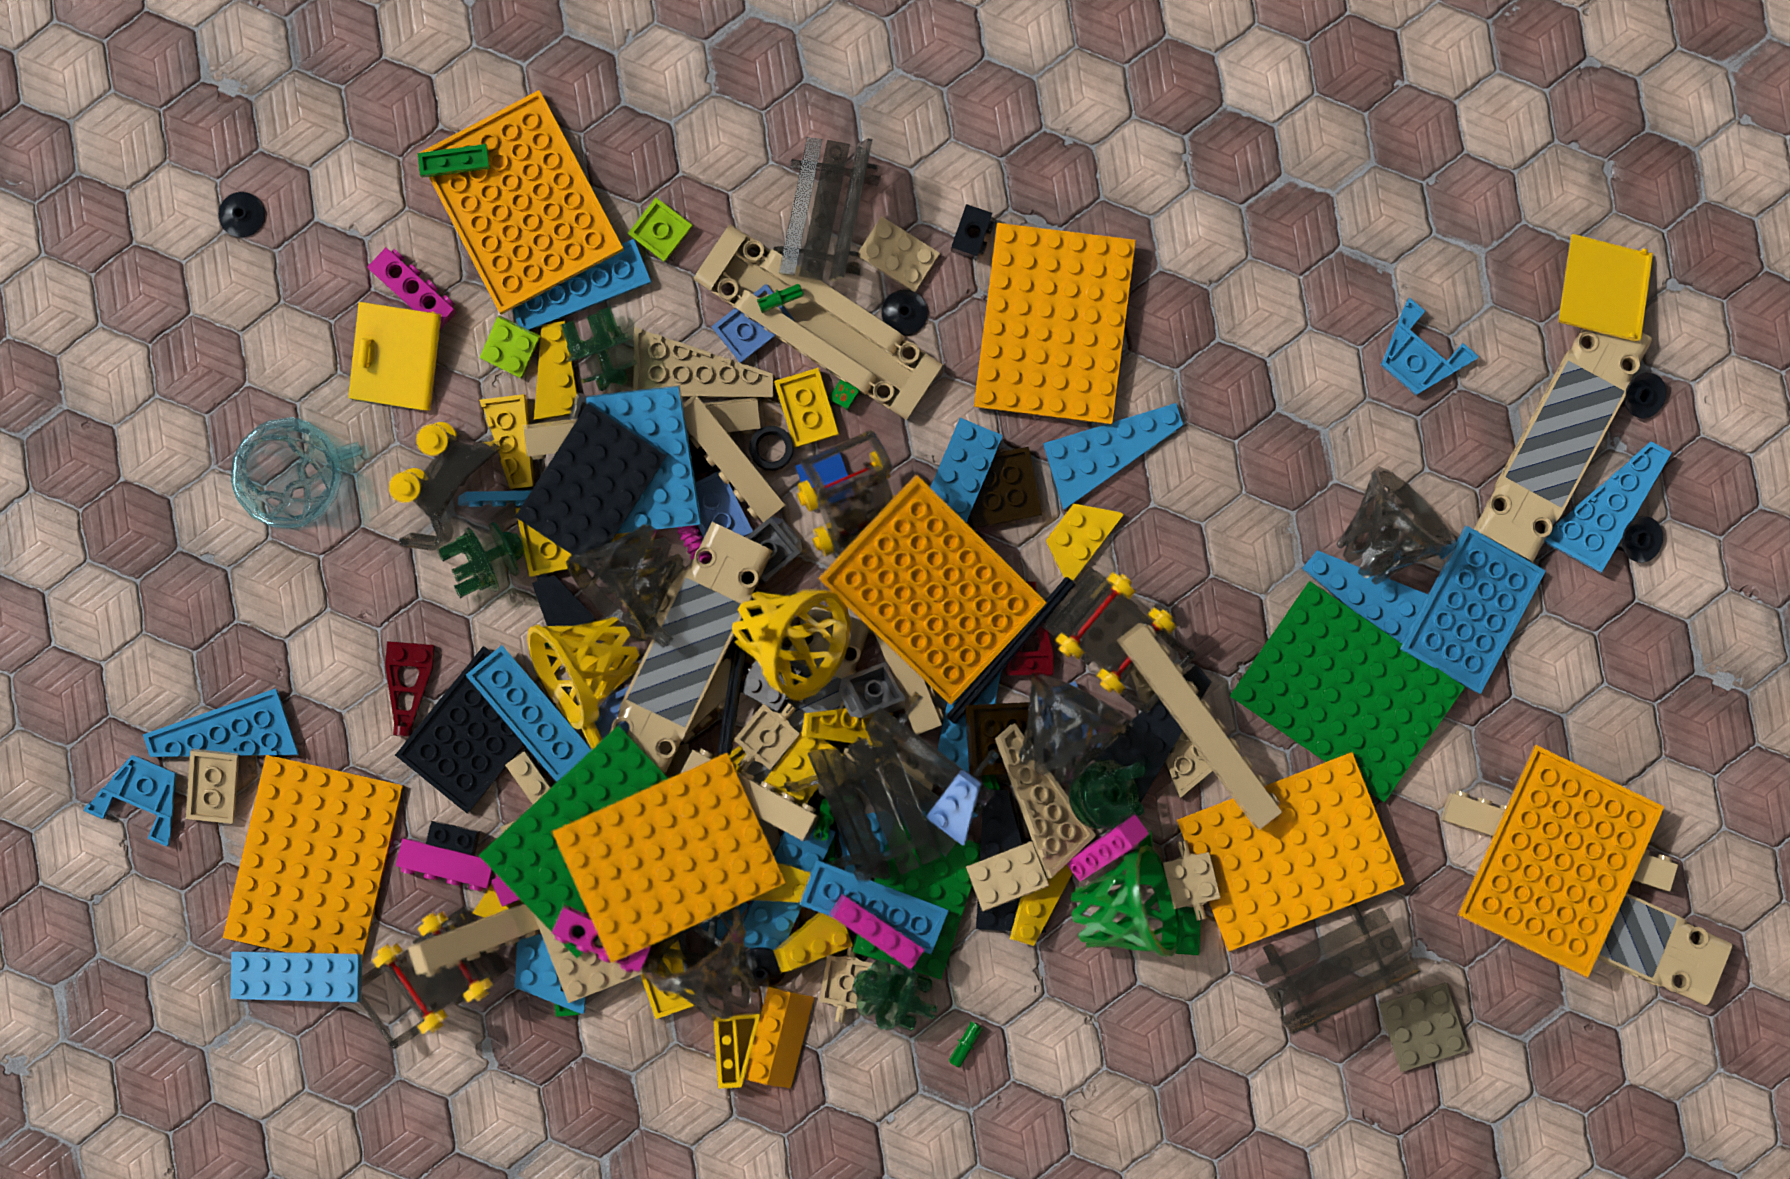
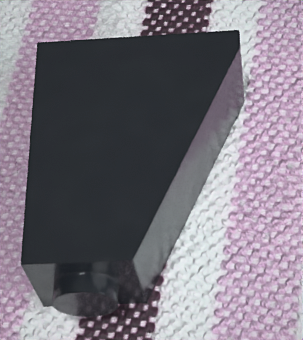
M549 573L536 577L537 581L532 583L547 626H576L597 621L595 616L555 575L550 576Z

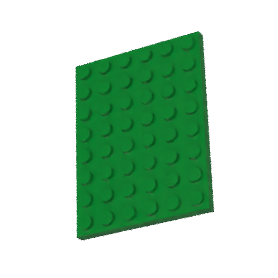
M1308 581L1229 696L1325 762L1352 752L1368 792L1385 802L1465 687L1438 668L1435 669L1400 650L1402 646L1400 642L1311 581Z
M617 725L479 854V857L552 932L564 904L589 915L552 831L669 778L630 736ZM576 925L572 928V932L576 936H581L586 932L585 928L581 925ZM599 935L594 938V942L599 938ZM569 941L568 944L562 943L576 959L583 953L576 948L577 945Z

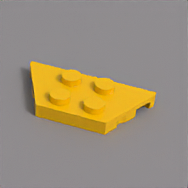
M1079 504L1071 506L1045 540L1064 578L1069 577L1074 581L1124 514Z

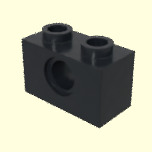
M966 204L951 246V252L977 260L979 254L984 255L988 243L984 241L986 233L991 234L995 223L994 220H991L992 213ZM970 228H977L980 231V235L977 238H971L968 236L967 231Z
M431 821L426 844L467 854H475L481 831Z

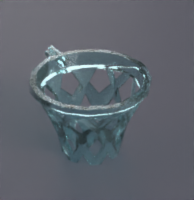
M289 417L269 420L258 425L242 439L232 458V489L237 501L252 518L270 527L291 529L303 527L323 516L337 498L343 478L341 461L362 455V449L359 442L337 448L330 437L310 422ZM277 429L275 432L262 436L268 430ZM297 431L308 434L309 441L296 438L290 432ZM266 440L287 442L291 450L301 458L297 463L296 469L299 480L292 481L285 486L283 493L268 490L261 492L247 475L246 464L252 450L256 445ZM297 442L309 444L307 451L297 446ZM315 449L325 454L327 464L322 469L314 460ZM309 463L317 470V473L311 477H308L305 470ZM241 475L245 484L246 492L242 490L240 484ZM321 478L326 488L319 497L311 498V485ZM304 488V499L292 498L294 490ZM272 498L281 502L275 507L268 502V499ZM255 500L263 501L273 511L269 514L261 512ZM315 502V503L312 505V507L309 509L310 503ZM290 503H304L303 512L300 515L293 516L283 510ZM280 513V514H282V515H284V516H286V517H274V516H276L277 514Z

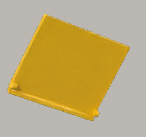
M1572 234L1558 322L1631 341H1640L1653 253H1647V249L1639 251Z
M358 302L348 398L413 409L431 410L441 314L433 311L424 312Z

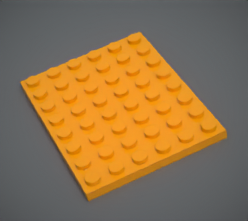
M540 90L419 152L487 144L490 169L432 176L429 179L500 315L624 251Z
M997 223L974 408L1112 425L1136 240Z
M917 475L905 485L818 578L832 593L839 595L838 598L950 705L1047 603Z
M1534 745L1457 916L1588 978L1663 812L1664 806L1538 745Z
M1352 752L1267 784L1264 788L1268 794L1273 793L1279 800L1280 804L1278 807L1282 813L1261 829L1252 825L1233 798L1177 819L1185 841L1187 840L1190 854L1210 853L1220 898L1208 902L1228 952L1404 885Z
M728 753L552 831L611 963L785 884Z
M266 755L223 938L282 952L362 954L363 962L404 785Z

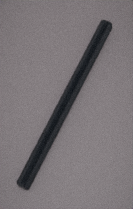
M749 572L745 573L744 584L753 583L755 576ZM750 609L748 611L752 617L753 609ZM742 629V632L749 640L750 633L748 629ZM735 642L718 745V753L720 755L725 753L730 755L732 751L747 653L736 645Z
M1065 577L1045 600L1047 603L1008 643L950 710L946 717L952 723L956 724L966 713L965 705L974 704L1073 589L1075 582L1072 579Z

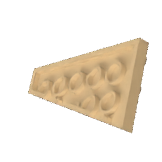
M634 327L633 391L680 385L682 397H693L696 394L700 398H773L772 373Z
M1131 662L1127 667L1145 709L1158 696L1134 663ZM1183 731L1165 761L1179 798L1213 771Z
M1012 724L997 736L995 740L1045 876L1049 879L1063 868L1096 835L1016 724Z

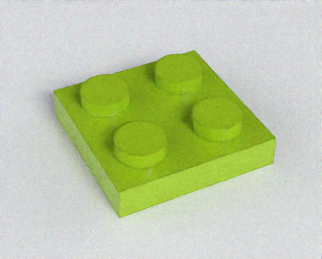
M655 197L627 234L665 263L693 225Z
M499 315L495 320L479 358L518 378H522L541 336Z

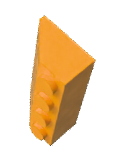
M768 986L744 1079L791 1089L814 996Z

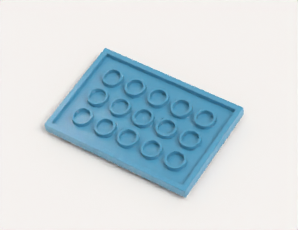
M680 385L588 396L586 398L587 403L589 401L668 453V456L617 534L700 525L702 521Z
M1464 526L1400 650L1435 669L1438 668L1461 685L1477 694H1481L1546 571L1471 527Z

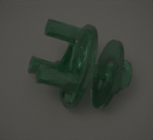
M611 306L586 317L594 336L591 339L585 341L580 339L574 320L560 325L568 344V362L595 353L597 355L602 370L581 378L582 383L595 380L599 391L603 392L611 383L624 385L628 382L629 379L625 369L637 364L636 360L633 359L612 365L607 349L629 341L634 337L632 334H628V332L623 333L621 327L617 326Z
M492 522L489 524V528L496 547L486 552L475 533L469 527L465 528V533L456 538L455 541L437 549L443 562L461 553L465 554L468 560L467 563L451 569L452 574L456 575L454 578L457 583L472 576L454 585V589L460 599L476 590L482 591L488 588L490 591H499L498 580L490 562L502 557L513 576L519 575L516 561L522 557L525 549L517 534L507 531L502 532L499 526Z
M1099 760L1091 763L1082 774L1073 780L1070 786L1069 802L1075 817L1089 828L1113 830L1133 815H1136V817L1142 815L1144 807L1139 802L1138 790L1134 779L1145 774L1144 766H1140L1141 763L1139 762L1130 766H1122L1111 760Z
M879 959L868 970L859 971L854 979L852 990L857 996L858 1013L864 1017H870L875 1014L877 1026L884 1031L892 1030L896 1026L912 1031L916 1026V1017L907 1015V1013L911 1015L918 1014L933 1020L936 1015L929 1011L935 1013L938 1011L936 1005L924 1002L915 995L916 989L927 993L931 989L932 980L917 975L914 967L909 969L902 963H899V966H895L891 970L890 964L887 961Z

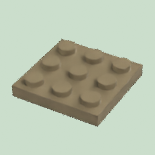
M1446 982L1378 1004L1401 1072L1469 1051Z

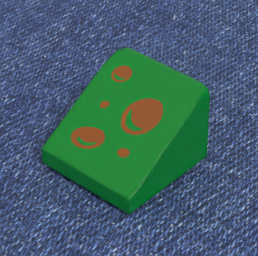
M840 379L828 399L848 411L860 390Z

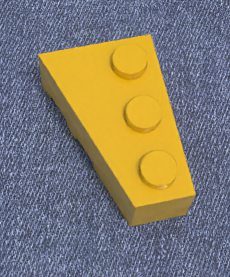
M818 912L773 951L782 973L853 945L844 924L831 916Z
M761 1012L715 1015L713 1017L718 1089L742 1087Z

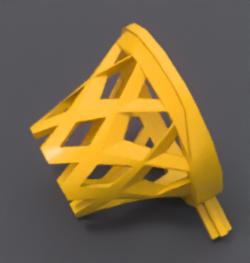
M803 590L795 595L755 592L752 594L754 600L741 603L738 612L744 621L733 622L732 632L738 638L735 643L754 657L760 664L762 673L771 688L793 700H803L816 695L831 681L846 655L851 628L848 607L838 598L839 595L828 590ZM822 601H825L828 606H825V605H822V604H819V603H821ZM816 606L832 612V617L817 622L807 612ZM762 608L764 613L751 617L748 610ZM796 615L807 622L796 626L790 625ZM833 625V636L825 628ZM742 629H748L754 642L748 640ZM819 632L831 643L829 650L825 652H810L805 638ZM783 637H788L797 651L780 649ZM825 658L817 669L814 659ZM790 660H805L812 676L805 678L791 673ZM779 672L782 674L785 685L780 680ZM793 678L802 681V683L794 685Z
M616 617L576 626L533 625L528 629L527 643L537 676L549 699L556 704L555 708L573 728L577 730L582 729L591 749H593L602 740L594 723L599 718L598 708L619 685L637 672L640 666L639 662L634 663L639 657L637 647H622L630 633L626 627H614L619 623V619ZM597 640L603 641L602 643H595ZM548 642L552 646V648L546 647L545 643ZM547 655L557 658L552 667ZM562 663L571 680H557L554 673ZM562 687H572L569 695ZM576 698H578L580 704L578 706L575 703Z

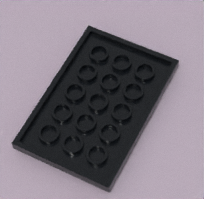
M589 401L515 517L591 568H594L659 470L668 453Z
M485 646L478 651L395 754L397 758L467 814H469L506 768L505 765L524 746L523 742L466 677L468 672L492 653ZM549 699V701L555 706L556 704L551 699Z

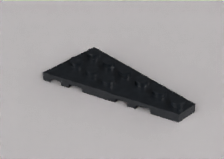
M1197 664L1183 675L1187 683L1190 681L1198 690L1196 696L1201 701L1212 681ZM1158 697L1090 757L1137 810L1183 730Z
M984 788L980 861L1022 845L1007 789ZM1020 898L984 912L977 899L976 929L1012 931ZM1045 926L1041 933H1046Z

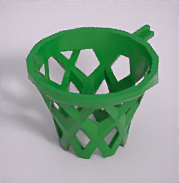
M1148 830L1149 834L1139 842V847L1129 849L1124 853V860L1118 866L1100 878L1075 889V892L1071 894L1072 902L1081 903L1071 913L1073 922L1087 926L1077 934L1081 942L1086 943L1087 948L1118 947L1154 952L1160 957H1172L1177 951L1179 942L1177 909H1174L1164 865L1158 854L1153 850L1151 830ZM1139 884L1152 885L1154 894L1143 903ZM1113 885H1121L1112 896L1108 895ZM1156 901L1161 913L1151 908ZM1091 905L1100 906L1090 916L1091 918L1082 915ZM1118 911L1126 914L1118 922H1113ZM1147 916L1161 921L1162 927L1152 931ZM1160 933H1162L1161 941L1157 940L1155 937Z

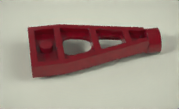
M1026 581L1035 592L1038 591L1036 581ZM1045 621L1035 632L1040 643L1039 650L1035 652L1019 650L1006 665V675H1053V650Z
M387 641L385 668L394 720L393 736L410 737L412 734V727L433 669L435 645ZM400 667H416L419 670L414 686L403 687L399 683L398 669ZM400 692H410L414 695L412 707L408 711L399 708L398 695ZM405 722L407 727L400 726V723Z

